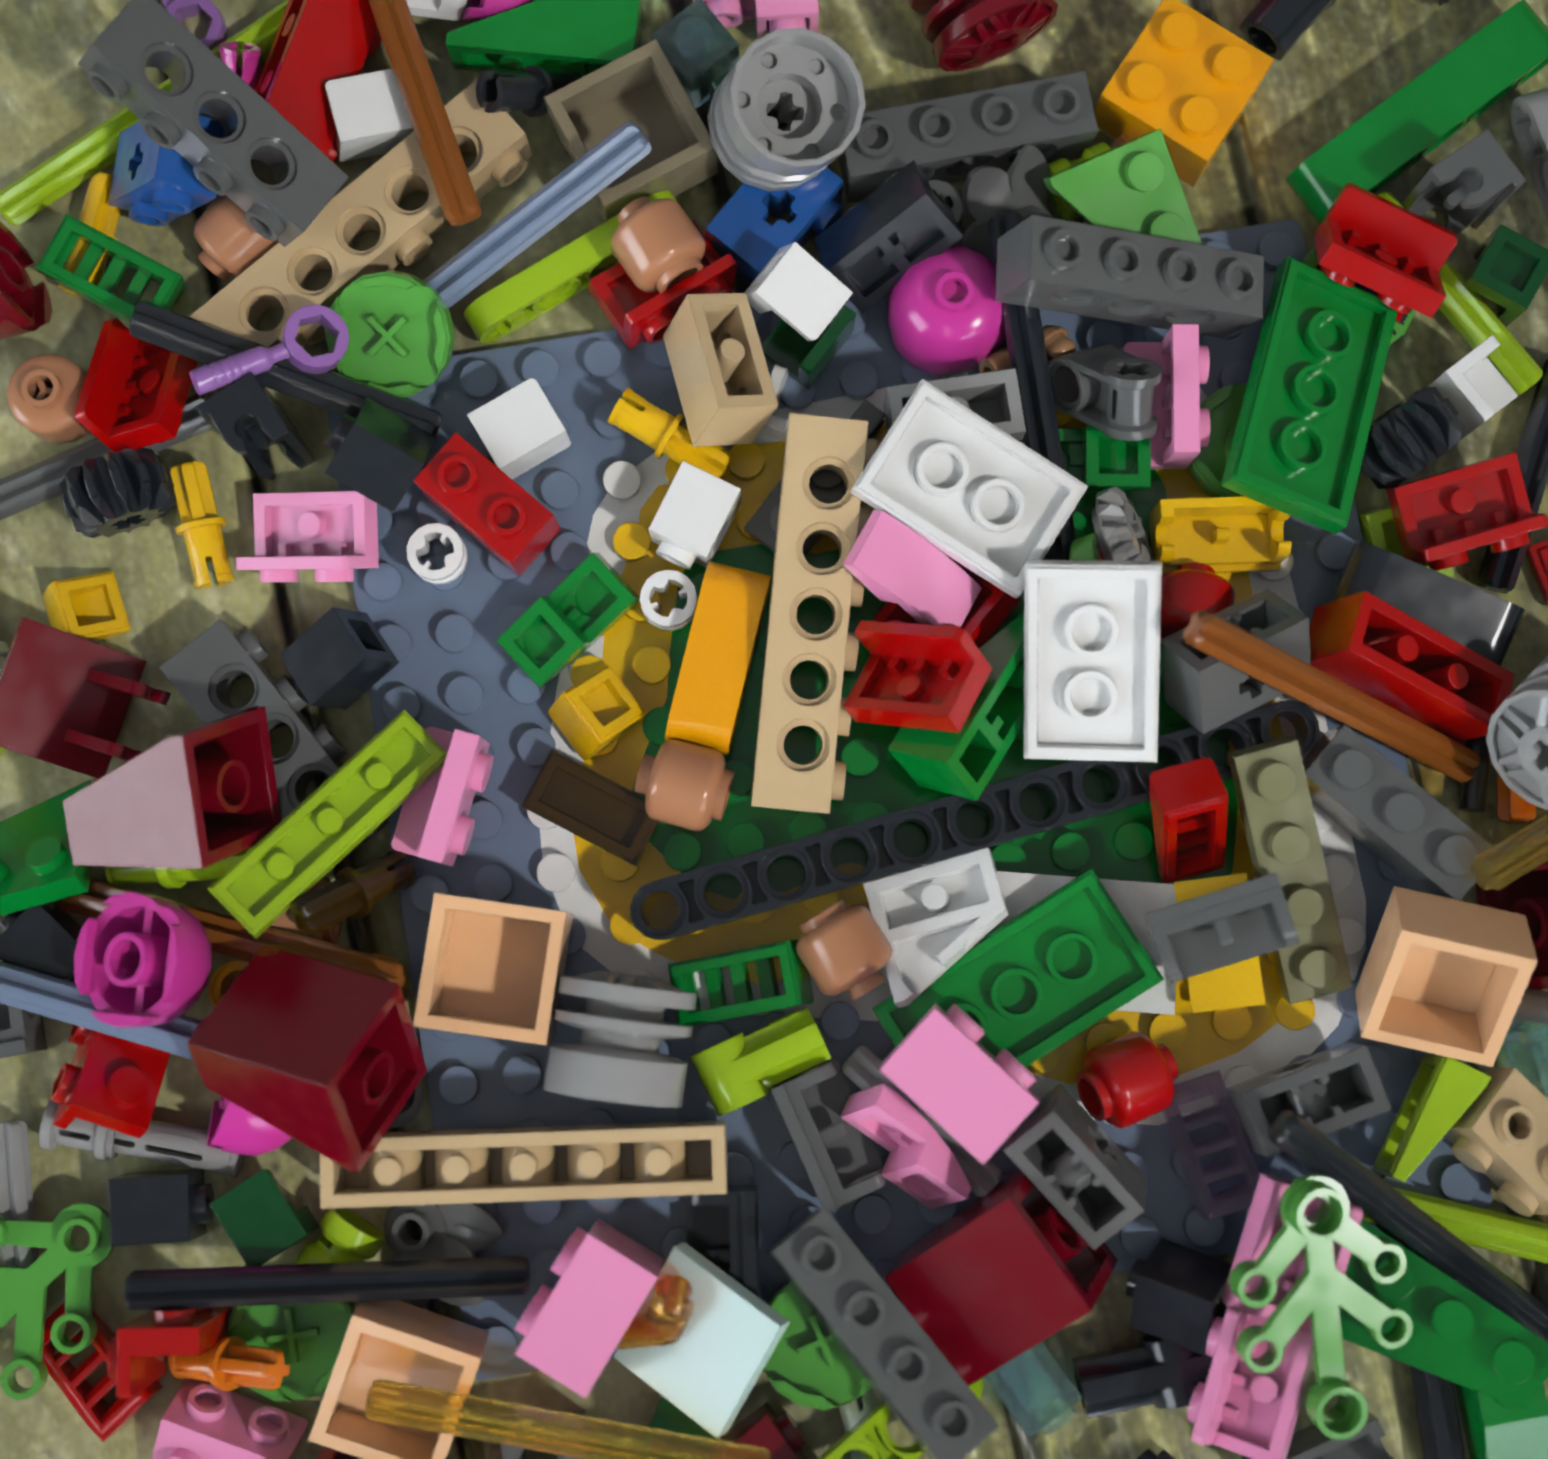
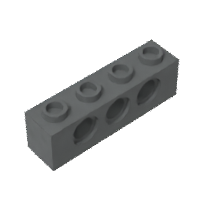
M131 0L94 40L78 62V65L87 72V78L96 91L112 102L124 104L141 119L142 129L155 143L165 149L176 150L194 166L193 172L207 189L217 195L229 197L246 212V221L258 234L271 241L277 240L284 247L308 228L349 178L347 174L156 0ZM145 67H155L162 70L172 83V91H164L155 87L147 78ZM204 113L217 119L223 128L224 138H215L206 133L200 125L198 115ZM251 159L260 160L270 167L274 175V185L263 183L254 175L251 168Z
M1076 72L864 112L858 134L838 157L847 203L864 200L913 160L924 171L928 181L940 180L952 184L966 181L967 175L971 170L983 165L998 167L1007 172L1025 144H1031L1038 148L1047 163L1060 158H1066L1070 161L1081 158L1084 149L1093 145L1098 133L1086 72Z
M1031 215L999 237L997 241L996 302L1170 330L1173 324H1199V335L1224 338L1263 318L1264 256L1038 215Z
M219 619L159 666V668L203 724L253 706H265L269 735L280 726L288 725L292 729L294 743L291 750L283 757L273 758L281 820H283L306 799L307 785L314 777L322 774H327L331 777L343 766L340 759L347 754V751L325 724H322L317 729L312 726L301 712L308 703L297 695V692L290 684L289 678L284 674L276 680L262 661L270 654L257 636L246 625L237 631L236 628ZM251 677L255 686L253 698L244 707L233 708L229 701L231 686L240 678ZM385 819L348 855H350L353 851H355L373 835H375L382 828H384L388 824V820Z
M826 1208L813 1211L765 1252L929 1459H964L1000 1426Z

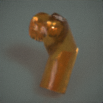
M665 1275L658 1279L655 1285L656 1296L651 1298L645 1313H636L616 1348L626 1350L660 1347L677 1342L682 1337L694 1308V1303L690 1300L692 1285L687 1278L679 1275Z

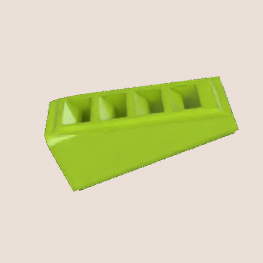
M1432 1053L1425 1054L1373 1165L1375 1167L1374 1170L1405 1183L1483 1092L1491 1077L1454 1058Z

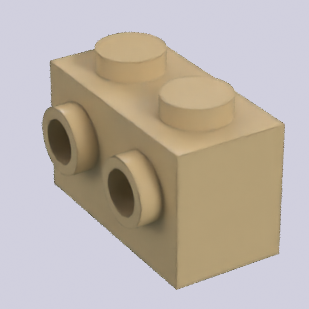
M687 294L663 334V339L693 447L751 444L778 407V401L747 294Z
M1478 1068V1071L1490 1076L1491 1080L1483 1092L1445 1135L1454 1144L1451 1147V1151L1464 1165L1474 1171L1484 1173L1499 1187L1497 1191L1499 1199L1510 1209L1526 1217H1531L1533 1214L1548 1216V1099L1516 1068Z

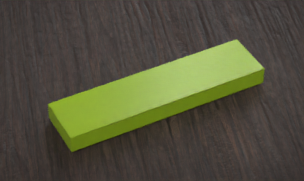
M403 710L208 888V891L256 940L292 906L296 899L307 893L444 766L447 752Z

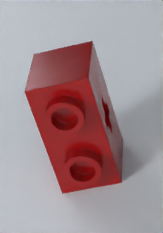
M456 432L413 480L430 502L519 577L522 576L561 531L553 513Z

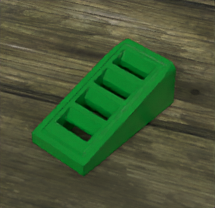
M68 214L65 215L36 267V270L128 324H130L132 314L150 281L160 285L151 303L172 311L185 289V282L181 274ZM81 239L90 245L77 269L72 273L64 269V266ZM103 253L113 259L98 286L88 280ZM129 267L136 271V274L121 299L113 295V292L125 270Z
M786 940L668 964L671 985L686 992L697 993L695 1010L676 1009L678 1024L695 1026L813 1004L814 995L810 974L796 953V943L798 940ZM779 957L786 992L784 995L779 994L773 958ZM756 962L762 999L753 1000L747 963ZM729 967L736 1003L728 1006L721 974V968ZM704 971L711 1009L701 1011L694 973Z

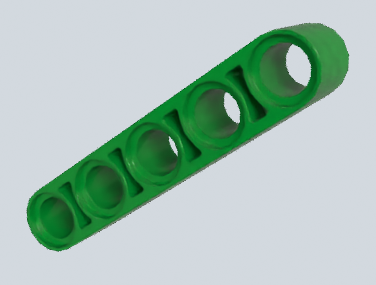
M1526 0L1519 1L1310 155L1289 174L1285 181L1319 224L1325 218L1345 184L1353 183L1375 194L1548 64V27Z

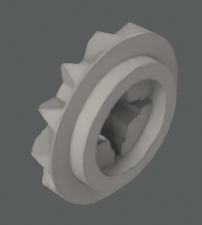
M1118 487L1097 492L1095 498L1096 507L1092 509V522L1105 561H1152L1153 554L1148 544L1149 537L1144 531L1141 517H1138L1135 511L1133 501L1127 498L1126 494Z

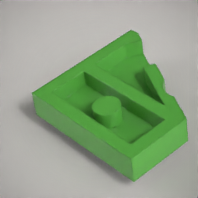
M1161 129L1152 130L1043 179L1046 188L1055 196L1059 195L1084 218L1083 222L1085 224L1202 245Z

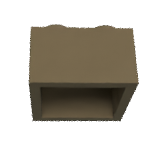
M657 39L544 97L551 125L572 163L627 121H632L638 125L651 144L650 154L592 198L604 222L618 215L625 206L640 197H648L663 190H670L673 196H676L718 174L717 154L711 145L710 135Z

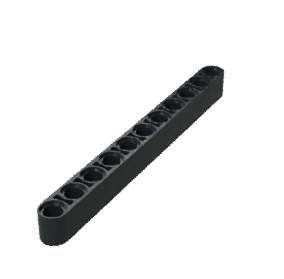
M1294 700L1280 701L1255 708L1205 734H1202L1193 726L1158 736V752L1168 756L1173 766L1200 758H1210L1207 753V743L1212 734L1226 736L1232 742L1235 750L1272 740L1269 731L1271 720L1275 716H1280L1290 721L1295 728L1296 739L1299 742L1301 756L1310 752L1317 743L1320 733L1319 723L1314 712L1304 703ZM1070 761L987 785L977 801L952 795L651 881L642 886L633 896L630 905L631 920L635 928L646 937L655 940L674 939L967 853L991 848L1150 802V779L1145 772L1144 762ZM1215 764L1222 781L1233 778L1230 766L1222 767ZM1088 769L1101 770L1112 781L1113 791L1106 803L1091 801L1082 790V778ZM1035 786L1043 789L1048 794L1051 800V811L1044 821L1031 820L1022 813L1019 807V797L1024 788ZM965 804L981 806L989 816L990 827L988 833L981 839L968 838L957 827V812ZM912 821L920 824L925 829L929 843L922 855L908 857L896 849L893 834L899 824ZM851 839L864 847L867 862L861 872L856 875H844L833 867L830 860V852L837 842ZM781 857L796 859L805 870L804 884L793 893L784 894L778 892L771 887L767 880L769 866ZM727 874L735 877L740 882L743 895L740 903L734 909L720 912L709 906L705 891L707 884L712 878ZM666 892L674 896L679 904L677 921L667 929H653L644 918L643 909L645 902L656 893Z

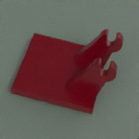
M21 617L0 674V747L100 779L106 775L112 757L130 761L143 753L116 743L132 697L167 706L171 693L149 687L150 685L140 682L147 661Z

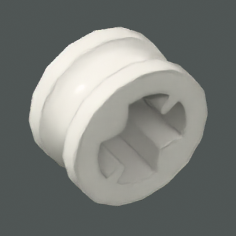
M440 523L426 524L418 528L409 538L406 547L407 560L411 568L424 581L435 585L448 584L457 579L465 570L468 561L467 548L458 533L451 527ZM433 539H440L445 547L452 543L454 549L453 553L445 556V567L434 570L435 567L430 561H427L424 565L421 562V555L430 552L429 542Z
M663 570L654 573L645 581L641 588L640 603L644 616L651 625L660 630L674 631L684 628L693 620L698 598L694 584L686 575L679 571ZM669 585H676L681 588L679 591L680 599L687 598L685 608L683 610L673 608L669 617L656 613L660 610L658 602L651 603L652 596L655 592L666 593Z

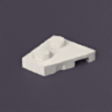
M989 848L864 884L871 914L892 947V956L885 965L894 1004L899 1008L907 1006L1009 915L993 856Z

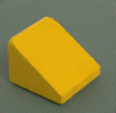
M114 571L53 581L43 593L44 606L50 626L95 643L128 633L131 630Z
M609 664L561 693L548 710L551 719L583 760H588L647 715Z

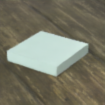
M684 1242L674 1246L656 1282L645 1298L613 1357L715 1438H719L728 1432L790 1321Z

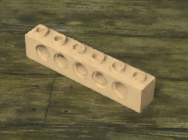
M476 79L444 105L460 152L472 153L477 156L475 162L467 168L480 205V199L497 185L505 187L517 180L527 168V160L533 155L526 133L507 112L487 113L485 112L486 107L479 106L476 98V83L478 80ZM415 131L334 196L300 236L285 247L281 243H277L189 317L264 346L272 347L281 343L286 322L292 313L301 307L317 304L330 308L337 296L341 295L344 288L362 275L396 270L402 264L410 266L422 259L433 245L432 239L451 223L445 218ZM420 191L429 194L426 203L417 210L407 211L400 208L402 200L412 192ZM365 231L381 233L378 243L371 249L365 251L353 249V243L361 233ZM319 270L332 271V278L326 287L317 291L305 289L306 281L311 274ZM273 309L284 311L283 319L275 329L270 331L258 330V322L264 313ZM320 322L299 326L295 341L301 347L306 344L315 345L326 338V328Z
M795 413L789 414L750 805L754 807L830 814L831 800H843L846 762L835 761L837 735L849 736L852 718L843 707L848 698L841 697L844 671L855 672L859 639L855 633L848 632L850 606H862L865 586L843 563L872 513L870 505L860 503L861 499L850 493L878 449V439L867 438L868 421ZM821 470L836 472L845 484L844 497L838 502L830 504L818 501L812 495L809 487V481L813 474ZM814 534L830 536L836 542L839 549V557L836 564L826 569L811 566L803 554V544L808 537ZM819 598L830 606L833 619L831 626L826 632L811 634L800 627L796 612L803 600ZM801 662H814L825 672V689L814 699L799 697L791 687V672ZM804 725L812 728L817 733L820 740V749L813 760L800 764L792 762L786 756L784 739L791 729Z
M726 1120L386 1132L359 1173L348 1170L320 1154V1209L727 1194Z

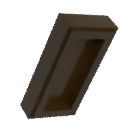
M552 749L521 805L523 808L634 866L638 865L660 823L652 820L647 815L644 797Z

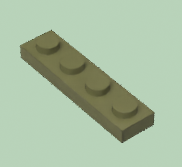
M1286 736L1228 752V760L1255 878L1277 872L1300 942L1299 944L1273 951L1283 998L1291 1005L1352 988L1353 985L1298 740L1292 736Z

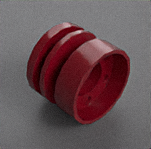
M908 0L914 11L920 15H926L923 19L922 32L925 39L933 44L932 54L938 67L945 72H961L981 67L1010 54L1041 33L1054 19L1058 9L1056 0Z

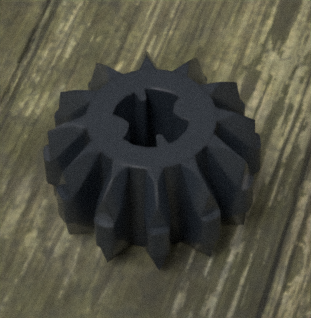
M1423 387L1401 400L1371 422L1360 469L1366 478L1370 477L1378 489L1396 487L1404 480L1410 479L1458 444L1465 430V427L1456 416L1459 414L1448 398H1443L1436 387Z
M127 447L119 452H106L103 456L86 459L83 465L70 468L65 474L64 479L59 483L63 494L61 501L67 518H71L77 532H81L83 536L91 538L102 535L111 537L117 533H130L133 529L149 526L151 521L164 518L176 503L172 490L174 483L168 468L164 467L160 455L147 448L134 450Z

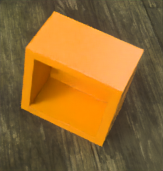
M1163 0L1101 93L1094 111L1097 127L1115 139L1122 134L1129 141L1152 130L1161 129L1178 178L1194 188L1260 87L1274 59L1180 0Z

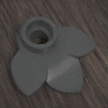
M1025 144L1007 172L998 167L985 165L976 167L969 172L963 187L962 199L966 212L974 222L963 234L964 237L961 238L959 246H966L980 252L994 263L988 227L991 217L1006 212H1019L1025 219L1031 215L1053 218L1045 206L1049 190L1046 188L1043 180L1050 176L1051 172L1045 157L1038 148L1031 144Z
M477 1203L392 1206L384 1221V1235L387 1244L394 1252L392 1261L476 1258L475 1252L492 1244L504 1233V1228L498 1219ZM407 1220H414L421 1226L423 1232L421 1240H415L409 1235L406 1229ZM485 1297L439 1299L454 1306H471L480 1304L484 1301ZM431 1299L402 1301L423 1308Z

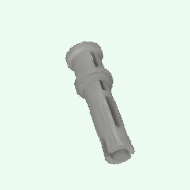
M50 1099L41 1121L39 1133L41 1148L54 1150L58 1145L92 1151L96 1159L108 1161L110 1158L115 1159L118 1154L172 1165L212 1171L237 1178L245 1159V1155L233 1154L207 1146L208 1130L151 1119L148 1130L140 1139L79 1118H75L66 1129L52 1125L59 1103L50 1101Z

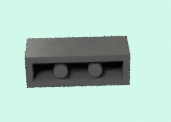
M1346 724L1325 732L1303 759L1312 803L1419 892L1461 900L1500 853Z

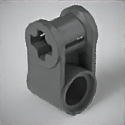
M1109 343L1094 345L1054 358L1048 362L1055 409L1060 413L1068 414L1099 429L1104 435L1117 440L1139 441L1148 439L1157 432L1158 420L1152 414L1154 386L1159 384L1162 379V368L1156 362L1133 356Z

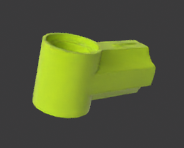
M806 1007L800 1011L796 1010L749 1035L745 1036L744 1032L734 1035L692 1055L690 1058L717 1117H720L771 1092L769 1087L831 1059V1056L809 1008Z

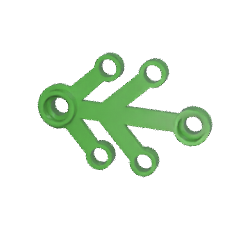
M1313 1173L1297 1178L1285 1190L1280 1202V1215L1283 1226L1256 1261L1246 1260L1237 1264L1230 1274L1229 1285L1233 1294L1246 1306L1261 1308L1268 1305L1274 1299L1277 1292V1279L1303 1249L1305 1271L1263 1326L1253 1325L1240 1333L1236 1341V1352L1239 1358L1252 1371L1259 1374L1272 1372L1282 1362L1285 1346L1310 1315L1316 1382L1308 1390L1306 1412L1310 1420L1326 1436L1336 1440H1344L1355 1436L1364 1427L1368 1418V1404L1365 1397L1346 1380L1339 1306L1365 1325L1367 1333L1387 1349H1397L1405 1345L1412 1335L1413 1324L1409 1315L1396 1304L1389 1301H1378L1335 1268L1333 1240L1358 1256L1361 1269L1381 1284H1390L1399 1280L1406 1270L1407 1258L1404 1251L1388 1238L1372 1236L1349 1218V1201L1341 1185L1326 1175ZM1319 1197L1320 1205L1318 1210L1312 1215L1304 1216L1305 1208L1309 1202ZM1390 1251V1259L1387 1265L1381 1269H1375L1376 1258L1382 1252ZM1261 1275L1262 1281L1259 1288L1252 1293H1245L1247 1280L1252 1276ZM1396 1316L1394 1328L1388 1333L1381 1334L1383 1322L1389 1317ZM1268 1341L1266 1352L1258 1358H1251L1253 1347L1258 1342ZM1339 1394L1336 1405L1331 1409L1324 1410L1326 1403L1332 1397Z
M87 1202L73 1204L60 1211L53 1221L7 1219L0 1213V1249L6 1245L48 1249L29 1267L0 1266V1330L16 1316L13 1361L3 1369L1 1374L2 1389L13 1399H27L42 1390L47 1382L48 1370L42 1361L47 1287L65 1270V1314L59 1317L52 1325L51 1341L60 1352L75 1354L91 1345L96 1338L97 1323L92 1316L95 1266L105 1261L114 1249V1246H110L109 1213L99 1205ZM76 1225L83 1226L89 1232L90 1241L85 1249L76 1247L72 1242L71 1232ZM69 1320L78 1322L83 1328V1339L80 1343L71 1342L65 1335V1326ZM19 1366L27 1367L32 1372L34 1381L31 1388H24L16 1381L15 1374Z

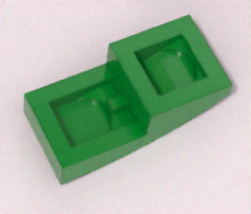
M1087 423L1083 429H1059L1065 471L1088 485L1083 495L1097 494L1099 491L1118 487L1123 492L1147 490L1151 487V437L1139 441L1117 440L1104 435L1099 429Z
M592 552L549 596H540L496 641L538 687H543L606 633L640 600V597L600 553Z

